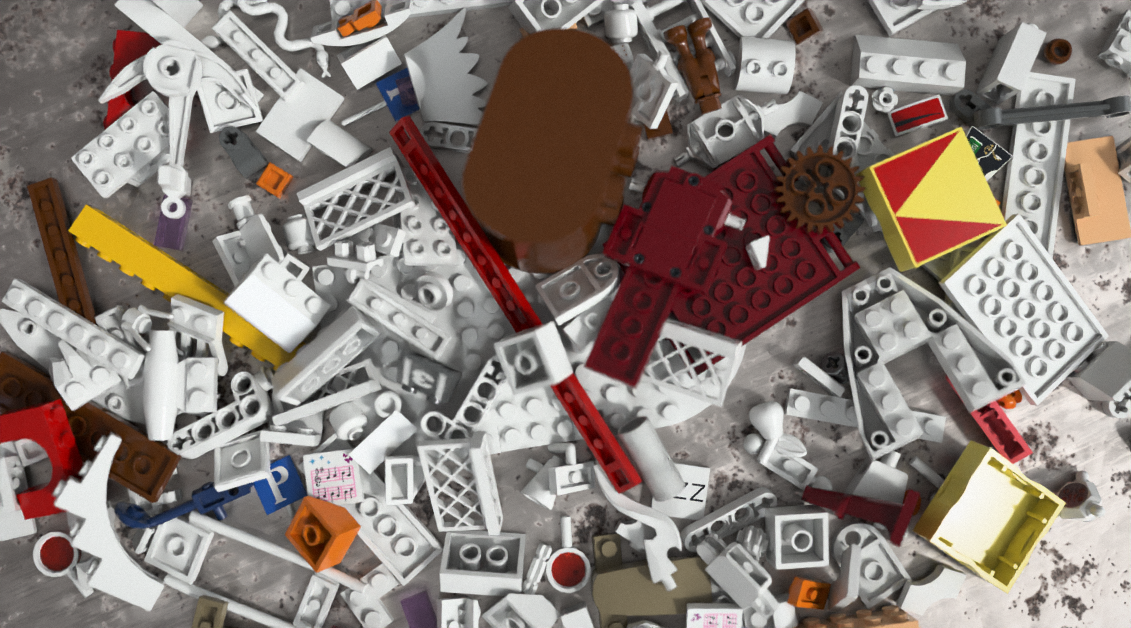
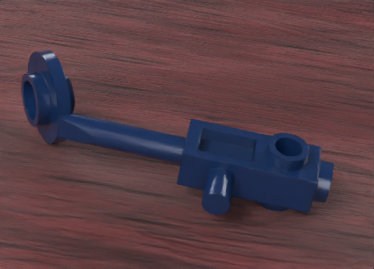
M207 482L201 488L192 491L191 500L152 517L139 505L127 502H118L114 512L123 524L131 528L142 529L163 524L195 509H198L200 515L213 510L217 520L220 521L228 516L223 505L251 493V487L255 486V483L251 482L218 492L214 488V482Z

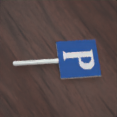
M405 68L376 82L384 101L343 120L341 125L345 126L386 105L395 122L399 121L402 117L419 111L408 69Z
M288 455L270 464L271 477L255 481L254 487L267 515L286 507L291 520H293L295 513L291 504L308 496L291 455Z

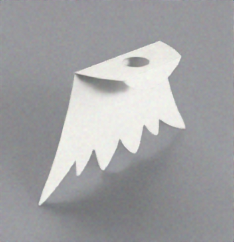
M463 8L436 34L403 54L423 121H443L479 126L484 112L478 108L485 107L487 102L479 97L472 96V94L483 89L488 83L480 77L467 74L477 63L479 54L459 53L468 40V36L457 39L465 18L466 8Z

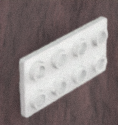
M151 92L72 156V161L102 197L109 198L126 183L136 187L140 186L159 170V166H164L170 161L169 108L157 93Z
M402 168L415 205L393 215L394 228L406 231L400 253H403L404 264L456 266L458 259L454 234L412 168ZM397 191L393 203L396 204L405 200L404 193Z
M18 440L0 444V541L37 532L35 519H24L16 496L28 489L25 470L14 443Z

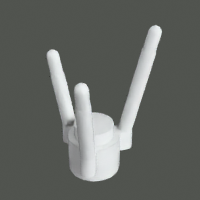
M140 305L138 309L132 307L124 313L121 327L127 330L146 351H149L151 349L150 346L139 335V333H146L150 336L151 331H153L150 329L152 321L149 315L173 319L174 316ZM177 348V354L183 357L184 352Z

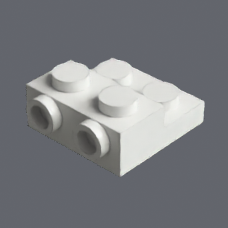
M1127 10L1121 15L1098 56L1104 59L1106 64L1119 68L1131 78V11Z

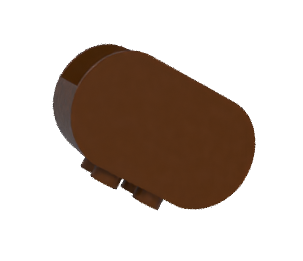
M567 28L541 30L525 36L508 50L500 65L463 170L462 189L469 209L503 263L519 271L535 274L553 273L563 270L584 258L597 242L602 224L615 226L625 198L623 192L627 177H632L640 152L638 145L643 125L631 122L633 83L629 69L622 57L612 46L590 33Z

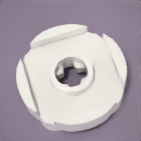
M179 41L162 42L163 45L158 46L156 49L152 48L147 53L143 65L144 74L151 86L162 95L168 97L191 95L202 78L200 58L189 46ZM174 63H177V67L180 70L171 76V73L167 71V67H172Z

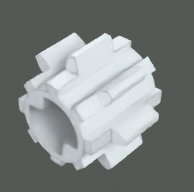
M750 525L749 527L744 526L743 531H738L735 543H739L755 561H759L760 557H764L767 551L769 540H766L767 534L762 529Z

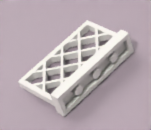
M391 147L297 192L298 200L304 206L313 239L319 251L415 205L402 169L404 168L402 161ZM396 171L397 176L392 184L384 182L387 176ZM371 184L374 185L368 196L361 194L363 188ZM381 187L389 189L384 200L375 198ZM396 191L404 193L405 200L396 204L391 203ZM348 195L350 196L345 207L337 205L340 199ZM357 198L365 200L360 212L352 210ZM372 203L381 205L378 213L372 216L367 214ZM327 207L321 219L315 217L314 212ZM334 210L342 212L337 223L328 221ZM349 214L357 217L353 225L349 227L343 226ZM325 226L334 228L330 236L322 240L321 234Z
M667 318L658 341L664 338L672 339L678 350L665 356L657 341L655 348L661 359L647 364L645 370H647L648 374L644 373L641 380L721 407L737 355L742 346V341ZM680 342L685 343V344H688V345L682 347L681 344H680ZM691 346L699 348L704 357L693 364L690 363L684 352L685 349ZM706 351L712 352L713 354L708 356ZM680 353L687 367L674 373L667 359ZM718 354L729 358L727 368L717 373L710 358ZM662 361L670 376L664 379L657 378L651 369L652 366ZM706 361L713 376L700 382L693 367ZM689 370L696 383L689 388L681 386L677 375ZM725 373L722 382L719 376ZM672 378L674 383L668 382L667 380ZM715 379L720 387L718 398L707 395L703 384ZM698 387L700 392L695 391L693 389Z
M485 431L474 432L473 438L419 441L417 448L438 531L488 529L489 535H500L503 514ZM455 448H467L468 455L463 459L453 453V450ZM427 450H436L443 455L437 461L427 454ZM446 458L458 464L453 471L442 464ZM462 468L473 474L469 481L458 474ZM436 469L448 476L443 482L433 477L432 474ZM452 479L464 486L459 492L447 486ZM467 490L478 495L474 502L463 496ZM441 491L452 497L448 504L438 498V494ZM459 501L468 509L462 513L452 506ZM474 511L481 515L483 520L474 521L468 515ZM448 512L456 517L457 520L455 522H444L443 516Z

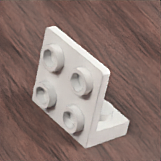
M274 390L272 393L273 416L280 414L274 398ZM317 391L309 399L313 401L318 400L322 391ZM285 402L288 411L291 410V409L296 408V406H297V405H294V404ZM325 410L277 427L274 426L271 417L269 428L261 430L260 441L312 447L320 445Z

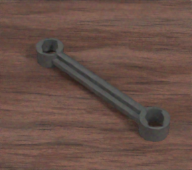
M1118 96L1102 101L1006 110L988 108L973 113L974 126L978 130H987L1003 125L1099 116L1114 118L1130 114L1131 101L1130 96Z

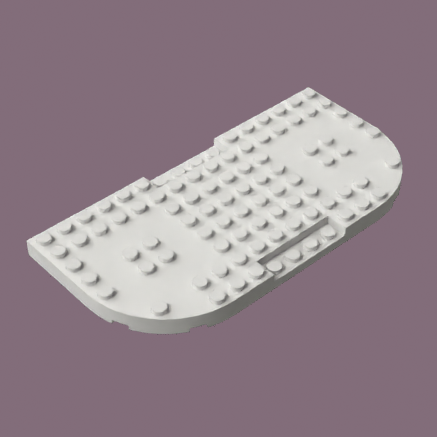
M602 224L598 240L586 256L602 254L604 250L602 244L609 239L614 228L613 226ZM460 244L456 245L458 259L456 266L405 265L403 253H399L398 257L390 255L379 256L383 258L384 266H373L368 271L369 280L435 315L436 318L433 325L452 337L440 358L435 360L364 313L381 335L344 368L371 359L381 390L348 402L355 403L368 418V424L363 428L365 432L363 437L367 438L387 419L376 413L374 409L376 397L385 391H393L401 397L402 409L400 413L418 429L392 453L394 456L414 455L420 457L417 448L418 442L435 440L425 434L421 428V421L425 414L432 411H441L454 419L488 360L492 356L497 355L493 344L516 333ZM617 263V265H618V267H619V269H620V272H621V282H622L623 277H624L625 274H624L623 270L621 269V267L619 266V264ZM328 264L312 267L316 294L331 305L320 321L321 329L330 326L337 320V316L341 311L352 306L346 300L356 286L351 285L347 280V276L343 275L344 268L328 266ZM505 265L541 323L554 322L573 373L613 435H617L618 430L625 423L639 416H647L654 429L685 421L711 405V403L640 380L636 390L585 369V362L596 338L580 351L562 331L580 314L558 325L535 285L559 271L535 274L519 271ZM605 269L600 274H606L611 269ZM429 271L438 272L443 275L452 287V302L440 311H432L424 307L415 294L416 280ZM619 286L613 294L607 297L611 302H613ZM671 311L668 318L678 321ZM662 339L658 341L665 356L675 351L669 340ZM746 344L741 347L737 355L729 384L742 362ZM694 346L687 348L695 362L703 359ZM654 348L650 357L649 364L661 359L656 348ZM401 350L417 352L462 373L449 403L442 402L440 406L426 400L427 394L417 391L415 395L401 388L403 384L396 381ZM678 354L667 359L674 373L686 368ZM728 357L713 365L717 373L727 368ZM495 361L493 363V366L496 367L494 374L490 375L487 372L485 377L493 379L499 385L501 380L496 379V376L500 371H503L500 362ZM663 361L651 367L657 378L664 379L670 376ZM366 368L358 369L353 380L361 384L370 381ZM708 368L699 374L698 378L701 382L713 376ZM687 371L677 375L683 387L689 388L696 384L694 379L689 377ZM725 373L719 376L722 382ZM338 377L334 378L331 389L336 392L343 391L346 381ZM672 378L667 380L668 382L674 383ZM715 379L703 384L707 395L718 398L720 387ZM507 380L476 431H485L490 454L583 439L550 386L513 395ZM487 382L482 383L479 387L480 395L484 398L491 397L493 394L492 385ZM698 387L693 389L695 391L700 392ZM469 406L465 411L466 418L470 421H476L479 418V410L474 406ZM431 416L428 425L432 430L438 431L442 426V422L439 417ZM454 430L451 438L463 439L465 434L461 430ZM463 448L461 450H453V453L465 459L468 455V450ZM427 450V454L437 461L443 455L436 450Z

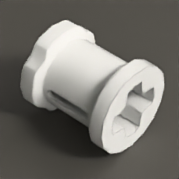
M249 195L235 198L228 203L229 209H233L237 218L238 229H241L255 215L250 203L252 199Z

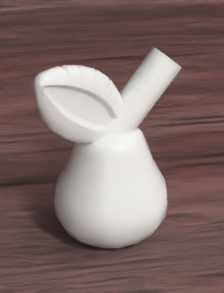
M775 401L756 405L749 411L751 424L766 439L757 457V460L764 464L767 463L773 449L788 458H800L807 454L804 444L797 437L783 433L784 411L782 406Z

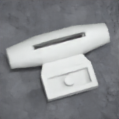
M151 331L148 343L151 349L147 351L144 362L143 397L148 440H172L178 408L185 412H217L218 358H187L179 362L174 331Z

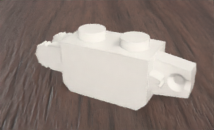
M708 534L705 537V541L700 542L696 549L702 560L708 565L705 570L744 611L751 606L765 619L769 618L780 606L767 589L772 583L771 576L739 543L732 542L728 546L716 534Z

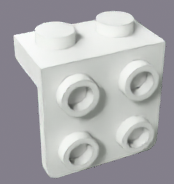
M261 213L255 214L239 231L217 236L212 241L234 286L238 284L251 265L265 254H268L279 264L284 260L282 248L277 243L270 224Z

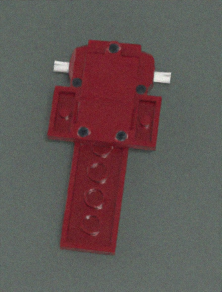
M672 165L669 171H655L647 183L632 179L629 189L642 193V203L639 209L624 204L602 252L604 257L625 264L628 268L584 367L636 390L681 287L706 296L728 246L727 242L716 239V236L725 229L726 225L742 230L745 219L731 215V197L723 191L722 183Z

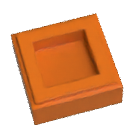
M269 162L256 184L276 197L281 198L294 177Z

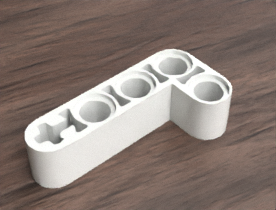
M859 85L849 87L839 97L827 148L828 150L832 146L833 155H837V146L844 147L847 156L842 157V159L845 161L852 157L853 159L849 164L851 168L855 164L868 103V93ZM842 121H848L852 126V131L845 130ZM818 167V172L822 177H830L831 172L828 167ZM798 180L801 184L806 185L803 180Z
M497 355L492 356L488 360L454 419L441 411H432L425 414L421 421V428L425 434L435 440L452 439L451 435L454 430H461L465 434V438H473L474 432L478 430L507 380L503 371H500L496 376V379L501 380L499 385L493 379L485 377L487 372L490 375L494 374L496 367L493 366V363L495 361L500 362ZM484 382L490 383L493 387V394L489 398H484L479 393V387ZM469 406H474L479 410V418L476 421H470L465 416V411ZM431 416L439 417L442 422V426L438 431L432 430L428 425Z
M245 371L238 372L231 381V389L236 401L174 432L172 440H168V448L184 458L194 459L268 422L274 412L268 391L262 389L254 375ZM251 382L250 387L246 390L247 384ZM259 405V410L254 414L256 406ZM235 417V422L231 425V420ZM211 429V434L209 435V437H207V434Z

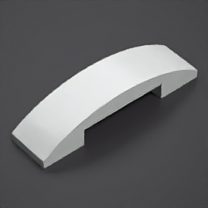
M400 0L387 4L384 16L381 17L375 26L371 28L365 27L360 31L355 29L346 37H343L337 29L340 26L338 19L316 25L312 30L311 41L312 43L327 46H351L378 39L396 29L408 18L412 11L413 1Z

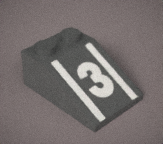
M401 350L396 381L403 384L401 388L415 395L417 391L427 394L426 400L440 406L442 402H450L462 373L417 352Z

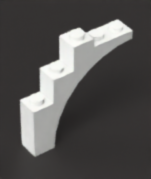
M110 431L107 437L102 435L94 448L97 454L93 461L87 460L78 474L82 476L81 480L69 476L66 482L63 480L59 482L52 494L56 497L54 505L84 518L82 521L77 520L69 535L72 536V546L100 557L98 560L93 559L85 574L88 575L87 584L150 611L165 586L161 578L142 568L128 555L116 538L108 518L106 507L107 478L112 459L122 440L121 436Z

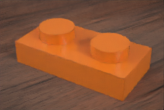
M794 576V580L789 587L787 603L795 607L824 610L831 584L823 580Z

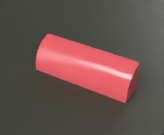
M946 375V377H945L946 380L948 381V383L951 385V387L953 388V390H954V391L956 392V394L958 395L957 391L955 390L954 386L952 385L951 381L949 380L948 376ZM997 401L971 412V415L999 454L1012 464L1033 453Z

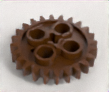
M819 145L816 152L813 153L809 146L805 150V156L800 151H797L795 154L797 161L789 157L786 163L790 168L782 166L779 170L784 176L777 177L775 181L782 186L775 188L774 193L781 194L782 196L775 203L784 204L780 214L786 212L790 214L787 222H791L794 219L797 220L796 229L804 224L806 225V233H809L813 227L816 228L817 235L822 233L823 227L826 228L828 233H832L834 231L833 224L841 229L844 227L843 220L847 222L853 220L849 212L857 214L860 211L855 204L864 201V198L858 196L859 193L866 190L865 187L858 186V183L864 179V176H855V172L860 167L855 166L851 168L849 164L853 158L850 157L844 161L842 159L844 151L841 150L837 155H833V147L830 146L827 152L824 153L822 146ZM818 167H828L831 172L830 177H822L818 172ZM807 169L811 171L812 177L806 173ZM794 180H803L807 185V190H797L794 186ZM816 187H823L825 191L816 194L814 189ZM833 189H839L844 193L843 201H837L833 198ZM811 202L817 203L821 208L820 214L814 215L810 213L808 204ZM827 203L832 206V211L828 210Z

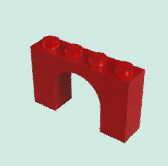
M117 30V35L112 45L114 60L109 70L111 81L131 62L147 55L152 48L156 49L162 44L147 32ZM133 88L107 101L108 111L103 121L104 129H107L135 106L132 96Z
M61 399L1 413L0 444L19 439L32 440L46 451L52 464L50 482L35 485L16 495L24 519L69 512L54 505L56 497L52 494L61 480L66 482L69 476L81 480L82 476L78 474L84 464Z

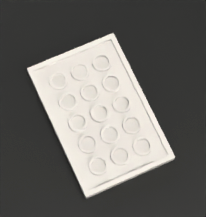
M1012 214L1005 221L1007 226L994 231L947 274L939 282V285L967 322L1012 359L1027 383L1019 389L1030 405L1037 406L1109 335L1020 214Z

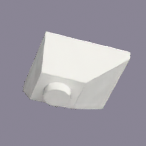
M507 594L481 616L493 628H551L561 614L543 595Z

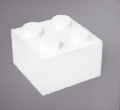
M553 321L511 334L493 344L513 395L557 384L573 373Z
M816 505L765 508V533L767 534L766 540H769L766 560L776 570L829 566L827 511Z

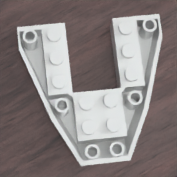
M889 267L842 291L845 358L860 436L871 461L920 438L924 434L884 364L926 343L929 344L969 413L1027 384L1011 358L943 300L893 268Z

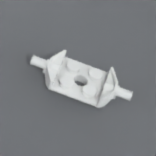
M737 95L721 105L722 109L707 113L687 125L688 147H686V151L673 157L677 167L690 160H695L710 170L715 171L716 167L764 139V118L779 109L776 101L772 99L760 107V105L756 106L748 99ZM722 125H729L732 127L733 133L729 137H722L718 134V129Z

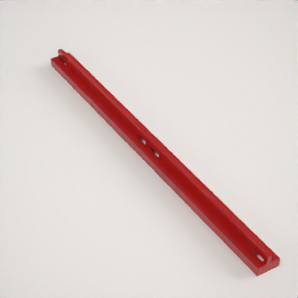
M410 115L402 117L389 131L391 137L515 332L542 325ZM572 373L557 384L550 385L618 494L637 486L642 481L575 374Z

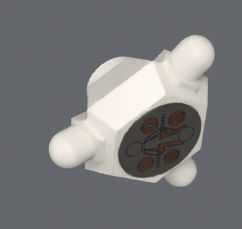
M1078 471L1075 480L1067 482L1056 494L1057 497L1066 503L1058 515L1061 519L1091 522L1097 517L1101 518L1105 515L1106 511L1102 507V498L1095 483L1090 482L1091 480H1089V475L1086 471Z

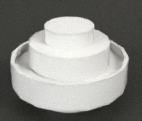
M426 272L415 282V294L422 305L429 310H443L452 302V287L448 280L438 272Z

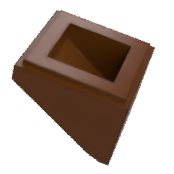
M810 8L803 10L785 22L797 45L824 31L813 10Z

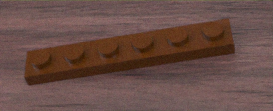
M50 177L28 185V192L59 303L97 325L94 319L96 315L73 234L68 231L70 223L58 181Z

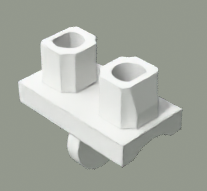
M340 240L335 242V255L327 257L328 266L344 268L343 275L347 276V280L351 285H357L361 278L368 279V271L373 266H384L383 258L376 257L373 243L357 244L355 254L352 240Z

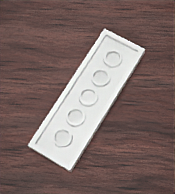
M334 433L313 453L355 447L350 441L341 440ZM303 461V462H302L300 465H298L297 467H298V468L303 472V474L305 475L304 461ZM361 467L365 501L339 506L345 507L361 525L357 533L358 536L398 581L405 586L438 556L444 547L406 504L386 505L384 479L376 470L369 474Z

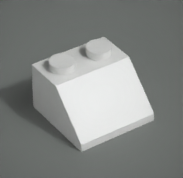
M1103 341L1066 378L1088 400L1116 402L1131 387V349L1118 341Z

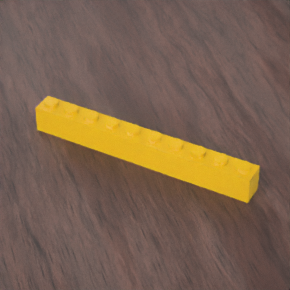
M86 204L68 230L77 236L75 241L86 248L94 247L98 250L97 255L110 263L114 260L120 264L119 270L132 277L137 275L142 279L140 283L153 291L157 288L163 292L164 295L162 297L171 303V298L179 294L223 311V332L230 336L228 340L238 347L243 348L245 345L251 349V355L262 362L268 360L274 364L273 369L275 371L282 364L290 362L297 355V351L306 345L302 341L292 352L288 353L223 303L229 296L228 292L98 208Z

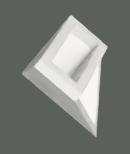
M414 455L385 457L386 505L412 504L414 497L425 482L420 457Z

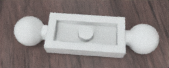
M752 433L745 437L743 445L748 453L755 455L760 453L765 441L759 434ZM773 449L766 464L758 461V463L803 491L807 485L832 491L831 481L824 476L815 477L814 475L818 468L801 457L788 458Z

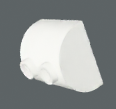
M740 37L734 90L787 94L792 84L795 68L794 41Z

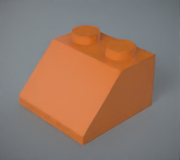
M306 496L290 523L285 536L313 570L318 573L341 563L361 525L345 507Z

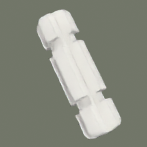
M540 543L538 545L537 555L534 556L526 575L527 580L525 579L522 585V592L525 594L534 595L537 590V582H540L547 564L546 559H549L552 552V547L548 544Z

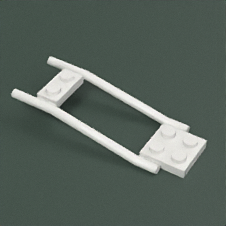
M196 510L190 513L189 519L179 516L158 525L144 559L145 562L168 572L164 578V584L197 599L200 596L206 595L229 602L228 611L271 628H322L340 583L361 594L365 592L368 585L333 567L318 573L315 572L311 577L293 624L192 585L197 578L215 532L313 570L300 553L219 522L205 514L200 515Z

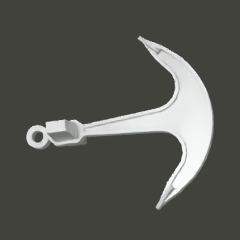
M194 50L192 51L201 60L202 78L191 95L169 97L170 164L168 166H159L158 184L168 196L162 202L161 210L165 216L172 219H179L185 214L186 205L181 198L183 196L191 197L192 180L188 177V172L183 167L195 92L205 84L217 83L224 86L240 102L258 114L261 113L248 89L228 66L212 56ZM146 55L131 62L111 81L98 100L100 104L126 93L141 81L147 80L143 69ZM174 63L172 67H167V71L171 73V76L180 70L177 67V63ZM173 203H176L178 206L175 212L170 211V206Z

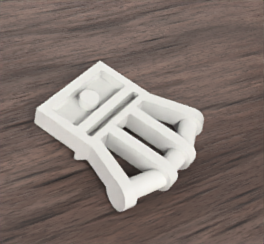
M179 294L172 297L170 314L174 317L170 319L167 325L170 327L168 331H174L175 340L179 332L181 333L180 350L184 352V356L180 357L178 355L179 362L192 358L193 338L197 339L196 358H208L210 346L212 357L218 358V376L226 375L228 364L222 346L224 312Z

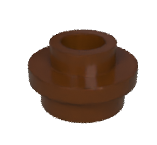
M1054 39L1044 49L1046 60L1053 65H1061L1067 62L1072 53L1071 44L1064 39ZM1054 49L1059 51V56L1055 54Z

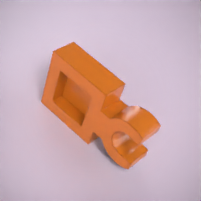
M371 0L355 9L354 14L341 18L338 21L340 26L337 29L343 37H346L355 29L360 31L365 27L371 28L375 26L381 19L382 6L378 0Z

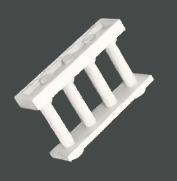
M641 0L631 4V9L637 12L638 30L654 60L659 49L667 50L663 34L665 31L680 25L687 27L696 20L709 17L700 0H664L650 8L648 6L644 7ZM687 1L693 15L663 30L656 29L652 22L655 16ZM712 24V28L705 36L706 47L711 46L718 59L715 61L716 70L723 69L726 76L729 77L736 69V60L731 51L727 52ZM692 43L688 46L691 54L694 55L696 52ZM671 51L669 52L670 55L666 60L664 69L678 82L674 92V98L678 103L687 98L689 88L683 74L680 75L676 67L678 66L680 55L678 51L675 53Z

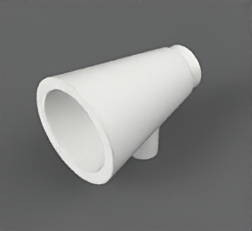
M555 455L545 465L530 458L526 463V468L537 474L520 493L551 511L556 495H550L548 468L566 465V462Z

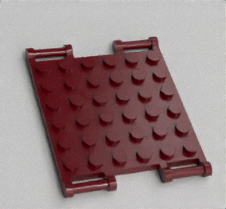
M771 134L705 176V178L723 184V191L731 197V215L745 219L742 230L726 225L725 229L716 236V239L727 242L728 246L707 295L705 296L681 287L671 309L679 322L742 341V346L861 268L857 261L853 262L834 232L828 233L826 228L823 227L820 235H817V232L814 233L813 230L806 233V225L803 224L800 228L796 229L797 220L794 219L791 222H787L790 214L788 212L780 214L784 204H776L775 201L782 195L774 193V189L782 185L775 181L777 177L760 151L766 150L778 170L782 166L790 167L775 146V139ZM769 235L766 267L756 271L745 247L751 242ZM823 237L844 266L841 271L819 241ZM617 262L625 274L628 266ZM664 338L666 341L669 340L675 351L678 350L672 339ZM695 347V348L697 349V351L699 352V354L701 355V357L704 358V357L702 356V354H701L699 348ZM685 349L684 352L687 355L690 363H695V360L688 351V349ZM706 351L708 356L713 354L712 352ZM677 353V354L679 355V357L681 358V360L683 361V363L685 364V362H684L683 358L681 357L680 353ZM718 354L710 358L714 365L724 359L725 356ZM706 361L693 367L697 376L709 368ZM687 371V374L689 375V377H690L691 379H693L691 373H690L689 371Z

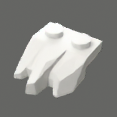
M61 339L58 345L64 357L61 359L49 358V374L52 381L72 411H75L123 381L118 373Z

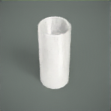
M639 416L625 423L618 430L617 434L655 501L664 502L681 493L685 487V482L648 417Z

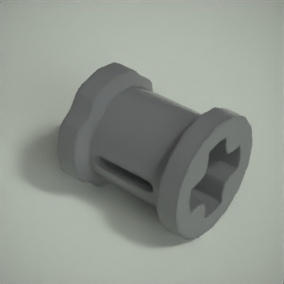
M839 352L826 354L821 362L824 372L840 384L849 382L848 368L844 356Z

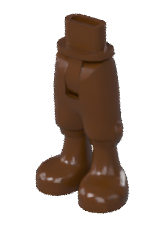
M710 17L696 20L687 27L685 25L673 27L663 33L665 40L673 44L680 55L678 69L682 72L693 99L696 100L694 101L695 105L699 104L702 115L722 109L719 100L722 94L720 93L719 79L715 66L716 57L710 49H707L705 42L706 33L712 28ZM687 31L694 45L696 57H693L687 42Z

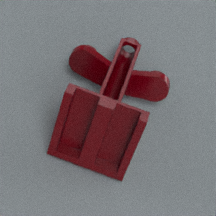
M807 485L801 500L830 509L840 520H844L847 514L881 524L889 532V544L900 548L920 493L909 489L903 504L814 488Z

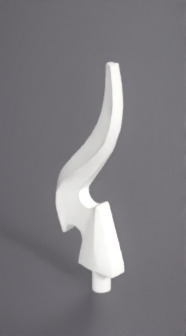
M598 464L593 466L598 483L608 501L620 512L655 530L656 535L653 539L643 541L650 576L653 583L661 580L667 592L673 590L677 585L671 574L677 571V569L668 559L667 551L670 547L682 550L680 534L676 525L662 512L639 504L621 493L618 494Z

